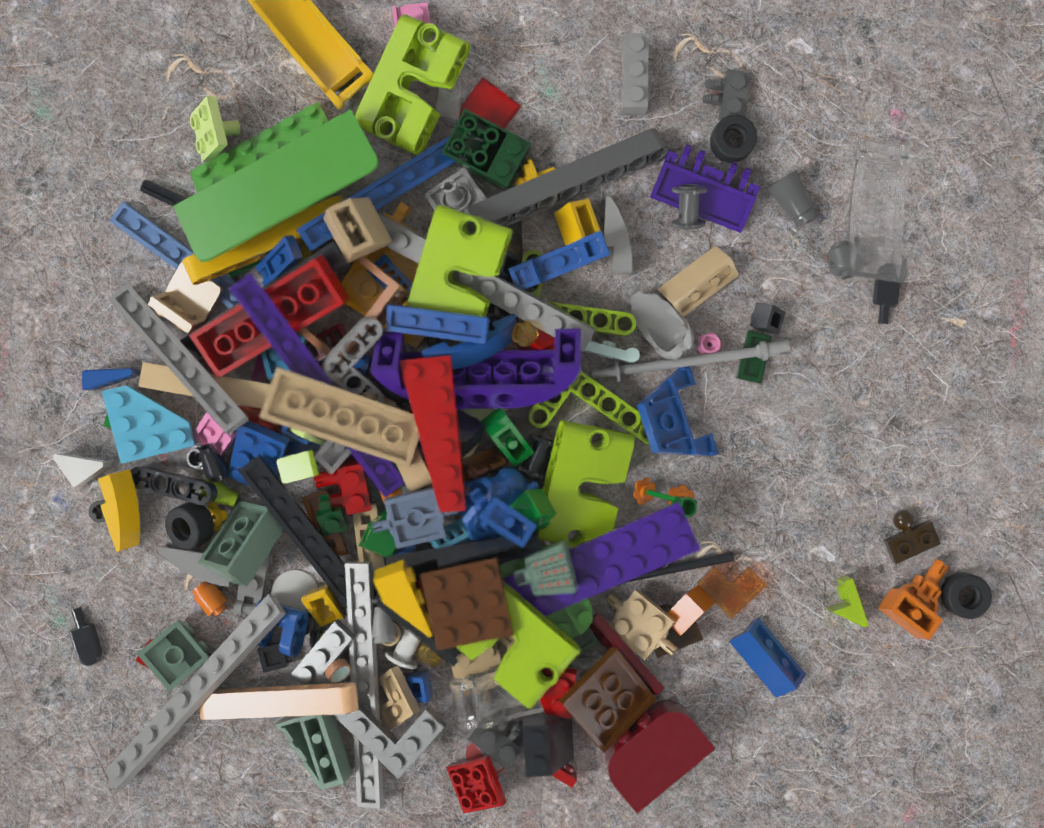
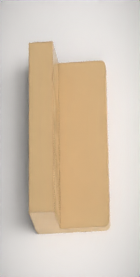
M714 246L659 287L658 291L684 317L739 276L733 260L717 246Z

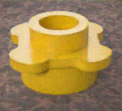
M216 503L208 504V510L213 517L214 530L219 531L223 521L228 518V514L225 510L218 508Z

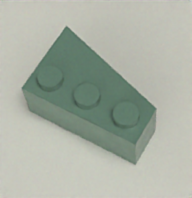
M332 714L284 716L275 724L278 730H282L290 741V747L293 750L296 749L304 761L303 765L321 790L344 784L353 774L336 718Z

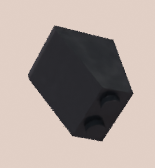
M543 709L522 711L525 777L552 776L574 759L572 716L568 719L547 715Z

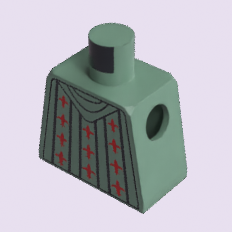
M566 540L528 555L525 559L527 568L514 571L517 586L531 583L534 595L574 593L578 589Z

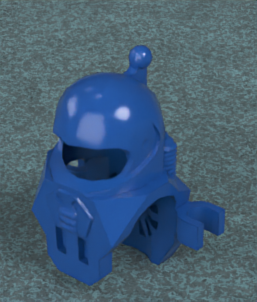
M514 468L499 469L494 477H482L466 481L464 485L471 488L470 495L466 497L467 509L459 511V514L456 515L464 516L462 521L468 531L469 538L473 542L486 538H499L500 534L495 532V529L479 519L491 498L496 497L510 507L525 490L538 489L539 484L535 481L527 484L523 475Z

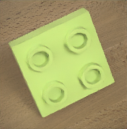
M206 96L190 116L191 128L195 130L197 138L196 149L201 154L202 162L214 159L228 145L226 136L240 135L238 120L222 121L216 96Z

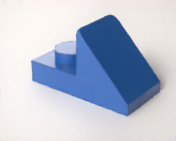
M496 497L491 498L479 517L480 520L495 529V532L521 547H524L537 526Z

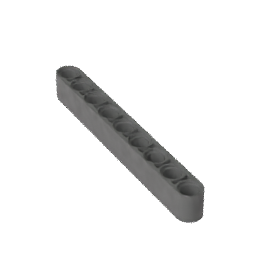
M655 128L648 129L473 204L461 212L479 216L484 220L506 227L662 159L668 153V147ZM469 221L467 224L469 233L474 235L477 231V225L473 221Z

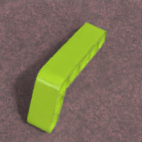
M529 250L524 254L522 263L526 262L530 257H539L543 254L538 250ZM542 283L538 284L537 289L530 294L540 299ZM545 301L567 314L572 312L580 313L582 322L596 329L594 333L625 337L630 335L636 328L634 316L626 312ZM597 315L605 317L606 326L602 328L596 327L593 323V318ZM518 318L521 322L527 323L526 321ZM624 318L630 322V329L628 331L619 329V319Z
M580 371L573 383L560 393L561 399L558 403L552 404L547 400L535 404L529 413V421L533 426L537 428L545 427L552 420L568 395L572 393L629 434H633L640 442L649 444V441L642 434L644 425L639 411L582 371ZM584 384H591L594 387L595 393L592 397L588 398L582 394L581 388ZM605 398H611L615 403L614 409L610 412L602 408V401ZM536 410H543L546 413L547 419L544 423L537 424L533 421V413ZM625 412H631L635 417V421L631 426L625 425L622 421V416Z

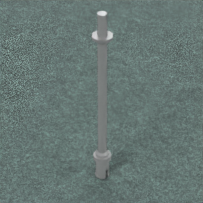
M788 339L769 343L760 341L756 347L680 357L677 360L666 359L623 366L619 365V361H614L615 367L592 370V378L594 380L616 376L617 382H620L622 375L758 357L762 361H766L769 357L790 355V344Z

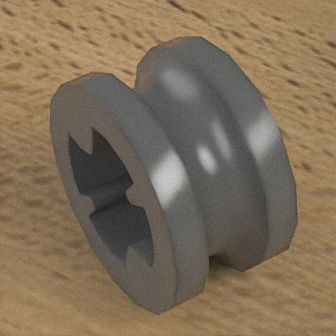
M105 500L95 501L89 507V516L97 523L106 522L104 515L101 518V514L97 512V508L106 503Z

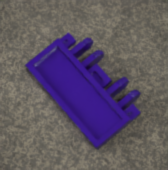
M686 144L677 166L674 164L678 154L668 150L650 198L679 209V194L672 192V188L681 184L703 185L707 188V192L699 194V217L742 233L760 189V186L750 183L747 192H743L752 169L746 167L741 175L738 187L735 189L730 187L729 184L737 170V163H731L723 183H720L724 172L704 165L701 174H697L706 151L700 150L698 152L692 171L684 169L683 166L691 152V145Z

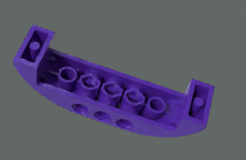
M581 328L555 329L554 350L500 351L479 363L453 370L457 409L519 408L535 405L559 395L573 383L581 371ZM382 332V335L375 344L371 372L390 391L409 400L400 361L422 359L423 354L422 352H407L403 333Z

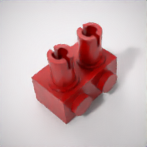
M354 456L347 457L333 474L323 471L318 472L319 475L313 476L314 482H316V489L336 484L341 486L340 493L329 494L333 507L341 505V507L346 509L347 515L372 511V495L368 476Z

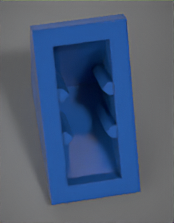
M429 670L403 674L417 702H430L433 691Z

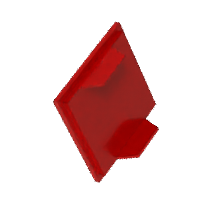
M482 77L454 117L459 119L465 108L505 129L522 106Z

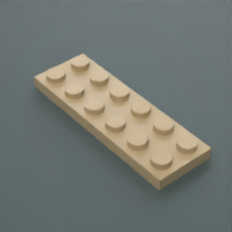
M278 367L276 368L260 414V418L408 467L419 439L413 414Z

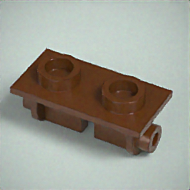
M497 446L462 458L464 482L475 480L505 468L506 464H508V458L505 455L498 454Z

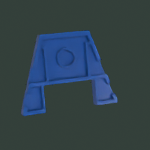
M690 366L677 368L637 405L652 453L707 457L719 454L712 433L696 439L693 438L678 390L696 384Z

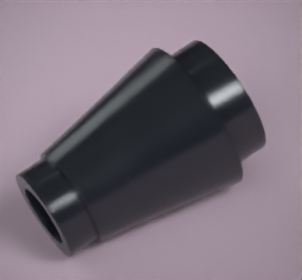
M212 443L205 444L198 449L204 475L206 478H209L210 482L220 481L229 474L227 470L229 468Z

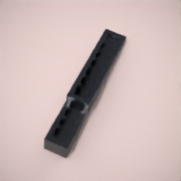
M533 532L524 547L502 537L386 556V563L390 565L404 559L407 567H412L416 580L421 579L420 574L423 572L497 557L498 563L502 564L542 549L537 533Z

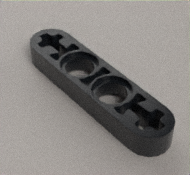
M147 466L134 467L130 470L135 489L201 505L213 503L218 495L217 487L209 481ZM139 474L143 477H150L149 481H142L139 478ZM160 476L166 479L164 489H161L158 485ZM182 481L187 484V492L184 495L179 491V485ZM204 489L205 492H208L207 497L204 494L195 493L196 490Z

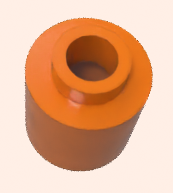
M204 581L192 591L195 596L194 600L208 617L212 614L217 617L228 608L225 604L229 600L215 584Z

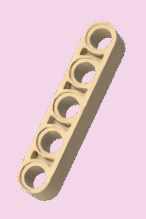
M364 393L368 399L376 401L375 394ZM383 394V404L400 409L397 402L388 399ZM416 445L409 467L396 463L410 492L417 491L432 483L427 463L418 445Z

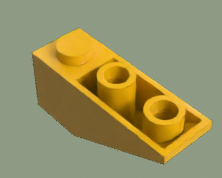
M403 559L375 570L374 583L383 603L428 637L433 636L429 611H427L424 605L426 603L425 595L422 589H417L414 583L416 576L412 567H407Z

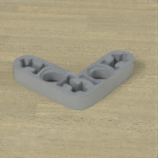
M367 316L362 318L324 358L322 366L326 375L343 390L367 398L362 392L365 388L371 395L375 394L376 402L383 404L384 396L380 389L353 366L382 335L383 329L379 321L375 317ZM367 324H368L369 326H372L373 324H375V325H374L375 332H374V333H371V332H367V333H366L365 326H366ZM357 333H359L361 337H364V339L366 340L365 343H363L362 340L358 336H356ZM351 341H356L359 343L358 351L353 354L347 353L345 350L346 345ZM339 352H342L345 358L349 360L346 362L343 358L339 362L340 369L331 370L329 364L331 362L336 364L341 359ZM351 376L360 378V384L355 388H350L346 384Z

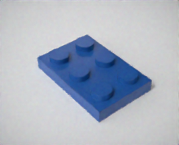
M251 421L245 422L237 430L227 477L248 485L238 470L260 454L280 479L277 460L286 456L290 438Z

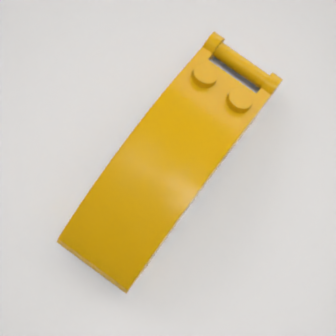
M246 0L295 61L339 111L345 106L344 103L370 83L374 75L372 71L364 64L359 55L335 30L311 0ZM359 72L363 74L338 96L335 94L336 91Z

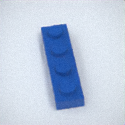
M389 304L387 305L386 331L486 344L490 317Z

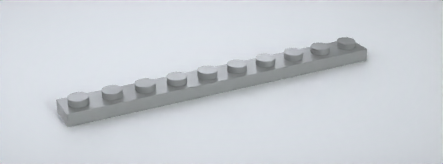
M377 212L393 241L387 247L419 264L426 237ZM458 270L453 271L452 277L455 282L471 287L491 300L490 303L511 314H515L516 317L555 337V329L581 328V352L585 351L596 330L497 275L495 277L469 275Z
M348 561L345 563L348 629L356 635L349 644L350 666L352 668L350 673L351 683H356L358 701L380 722L377 649L374 638H372L374 603L371 602L374 598L372 562ZM354 736L357 807L380 809L384 805L382 763Z
M268 594L107 767L105 771L115 790L124 789L285 616L286 613L275 596Z

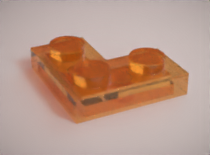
M713 565L696 582L730 619H733L767 586L749 566L730 583Z

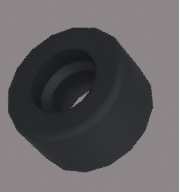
M738 114L728 115L718 122L711 133V150L721 161L727 163L740 162L754 149L757 142V130L753 122L747 117ZM730 130L737 131L742 136V144L737 148L728 146L724 141L726 132Z
M186 502L168 512L165 518V528L168 537L177 547L183 550H191L211 539L214 533V521L210 511L204 505Z
M965 572L954 573L946 578L941 586L942 593L940 597L942 604L949 612L966 619L979 618L991 606V588L979 576ZM970 586L973 589V598L970 603L963 605L959 602V592L963 587Z

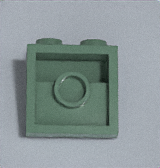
M180 619L177 620L137 653L169 692L196 671L211 656L209 652L212 649L205 640L201 639L198 641L193 635L196 630L187 620L185 622H182Z

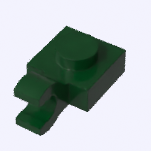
M328 493L318 495L320 510L316 511V518L323 536L348 530V524L341 505L333 507Z

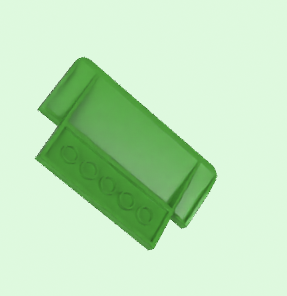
M316 102L190 171L197 193L173 207L194 255L199 261L207 262L368 175L378 167L379 160L351 109L329 121L320 103Z

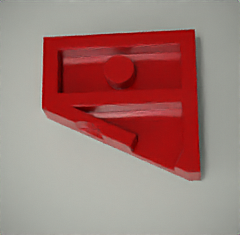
M549 667L541 669L542 673L547 677L554 675L553 670ZM566 668L558 677L556 683L540 698L545 714L570 719L571 715L559 700L576 684L577 669Z

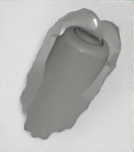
M638 290L632 294V298L629 299L631 304L630 311L636 320L638 330L660 356L671 360L680 358L684 351L690 349L694 343L695 336L689 322L669 302L663 300L656 293L644 294Z

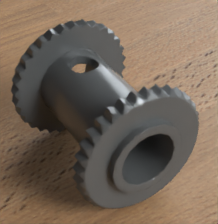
M698 184L674 186L672 192L679 194V219L673 220L671 225L675 228L686 230L704 227L706 221L699 219V194L707 192V188Z

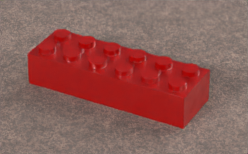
M324 255L315 258L264 289L267 296L294 332L304 328L350 299ZM241 305L189 335L217 378L272 347Z

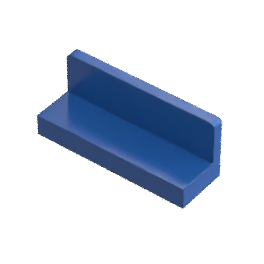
M760 618L752 620L743 633L730 640L731 645L775 697H780L797 690L806 675Z

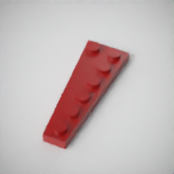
M452 356L400 361V367L440 513L465 511L467 504Z

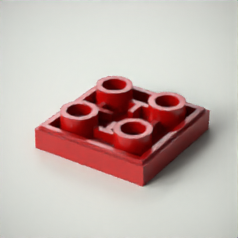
M490 755L451 763L446 767L463 813L501 807L507 803Z

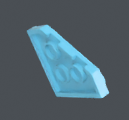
M130 385L102 391L121 464L196 446L189 420L170 411L152 398H148Z

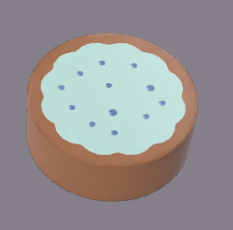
M338 659L327 667L325 676L330 683H339L349 676L352 668L345 659Z

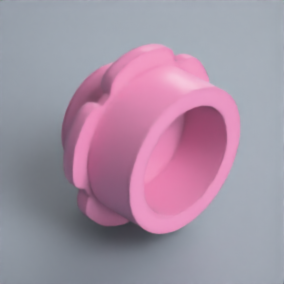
M714 333L703 334L698 339V350L701 354L716 353L721 349V340ZM708 342L711 343V347L707 346Z

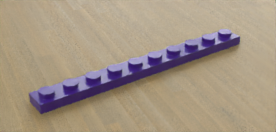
M249 274L229 288L290 372L335 387L252 274ZM347 447L385 498L405 483L402 476L389 460Z

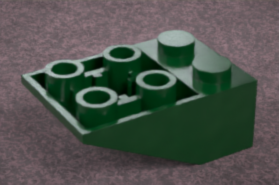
M464 108L441 153L484 181L506 191L511 188L530 151L531 143Z

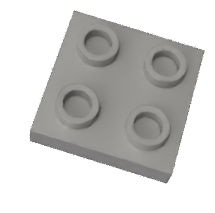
M462 168L423 194L434 211L439 204L462 211L473 204L487 199L465 168Z

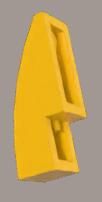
M130 469L98 479L106 502L100 506L116 552L139 545L140 514Z

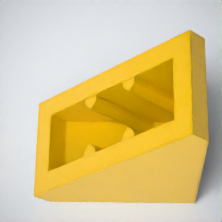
M327 584L309 590L301 597L302 603L320 627L333 623L338 619H343L336 596Z

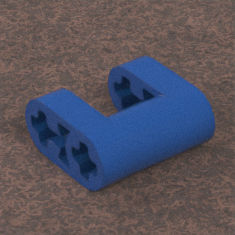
M262 598L260 601H258L256 607L258 606V604H259L264 598ZM279 603L286 613L276 624V626L283 628L279 650L281 654L296 657L303 646L309 618L307 611ZM274 627L258 643V646L265 647L269 644Z

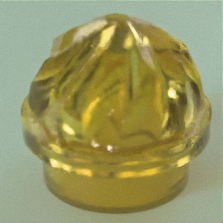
M530 322L517 323L513 328L512 339L519 346H530L538 338V330Z

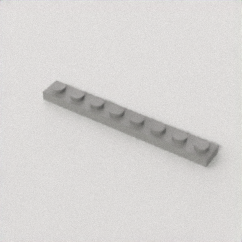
M129 283L108 298L228 436L249 420Z

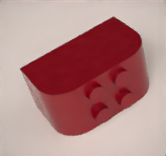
M662 700L650 706L605 752V761L612 784L636 814H638L716 748L708 735L684 706L676 701Z

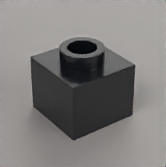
M756 302L755 309L751 315L750 326L764 333L779 335L786 311L772 304Z

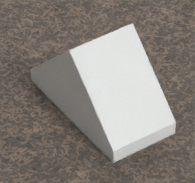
M54 454L53 458L73 488L83 487L112 465L111 461L70 454Z

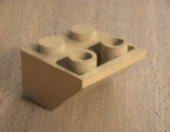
M350 198L326 210L323 219L347 263L393 242L369 198Z

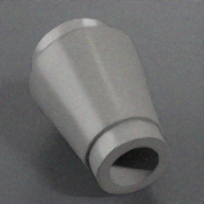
M379 607L374 608L372 638H374L375 644L395 642L394 635L397 634L392 618Z

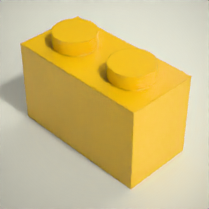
M589 199L569 202L554 213L565 246L600 231Z

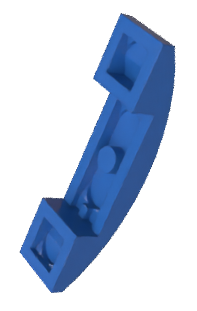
M598 231L576 242L511 267L508 270L514 285L525 290L611 254L602 231Z
M512 314L492 322V331L488 332L486 344L465 341L449 348L446 342L423 350V358L452 356L453 370L486 360L503 350L518 335L516 316Z

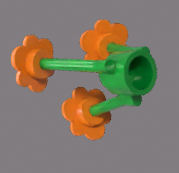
M648 477L643 478V480H637L635 483L633 497L637 499L639 505H645L654 496L667 500L668 505L679 501L686 517H692L697 510V500L693 499L694 492L687 489L683 484L679 485L678 488L671 487L668 491L669 495L655 491V483L651 482Z

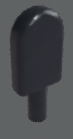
M890 265L880 268L875 276L872 302L874 305H880L878 324L887 325L890 307L898 305L901 275L897 268Z
M78 607L71 610L76 628L71 629L69 634L78 661L83 665L90 666L96 664L101 659L102 648L95 625L93 623L86 624L82 608Z

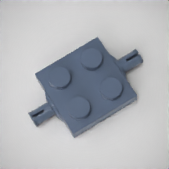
M431 487L385 498L387 518L383 521L373 522L372 528H374V533L389 530L394 537L396 548L398 549L445 538L444 516L459 514V511L440 513L434 489Z

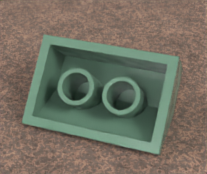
M239 500L198 563L232 583L247 587L254 579L256 572L268 557L270 550L280 538L284 529L265 506Z

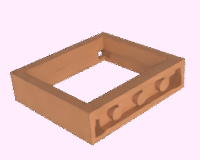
M365 255L356 260L388 285L365 315V317H375L383 328L386 324L387 305H400L410 291ZM367 324L365 326L366 333H374L375 324H373L372 326H369ZM307 326L298 330L302 336L325 356L332 351V348ZM359 333L356 334L363 343L366 342L363 336L361 337ZM356 341L349 342L345 348L346 352L350 354L356 353L359 349V343ZM339 352V355L341 356V359L336 363V365H337L338 367H340V366H339V362H340L343 358H344V360H345L346 362L349 360V359L345 358V356L342 354V352Z

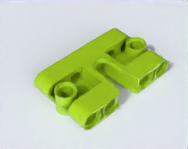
M407 14L402 15L396 24L355 114L361 129L416 156L422 153L441 114L419 96L410 92L409 85L417 80L429 86L452 90L469 55L470 43L439 29L434 24L425 23ZM436 35L434 41L430 42L431 38ZM393 126L391 134L388 135L389 129Z
M439 204L431 221L407 306L486 316L491 300L471 287L455 282L452 274L454 270H458L469 275L487 277L499 275L512 236V229L484 220L479 216L470 215ZM469 221H473L477 225V231L474 235L469 233L467 229Z
M560 421L543 486V491L557 514L550 520V524L546 528L537 532L539 540L555 543L566 540L567 545L573 548L614 529L619 508L593 494L580 492L579 487L583 482L587 481L599 484L625 483L634 448L633 434L599 428L595 425ZM599 433L598 441L592 444V436ZM572 530H576L575 536L568 539V534Z
M503 581L514 630L512 636L515 641L504 655L493 679L521 704L531 709L546 691L556 683L558 677L581 652V648ZM499 638L462 645L457 648L469 659L473 660L493 646ZM549 667L553 670L554 675L547 677L542 673L541 669Z

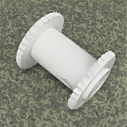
M404 629L395 651H386L385 656L398 666L415 669L418 664L412 659L420 641Z

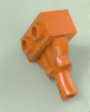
M935 559L924 577L916 575L912 582L902 585L899 589L891 588L878 606V609L915 638L930 640L943 621L936 614L938 610L937 599L942 593L939 590L938 584L949 570V567L944 565V562Z

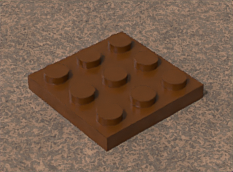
M497 557L420 574L437 651L512 636L514 634Z
M612 646L559 702L596 746L605 753L655 702L656 697L621 653Z

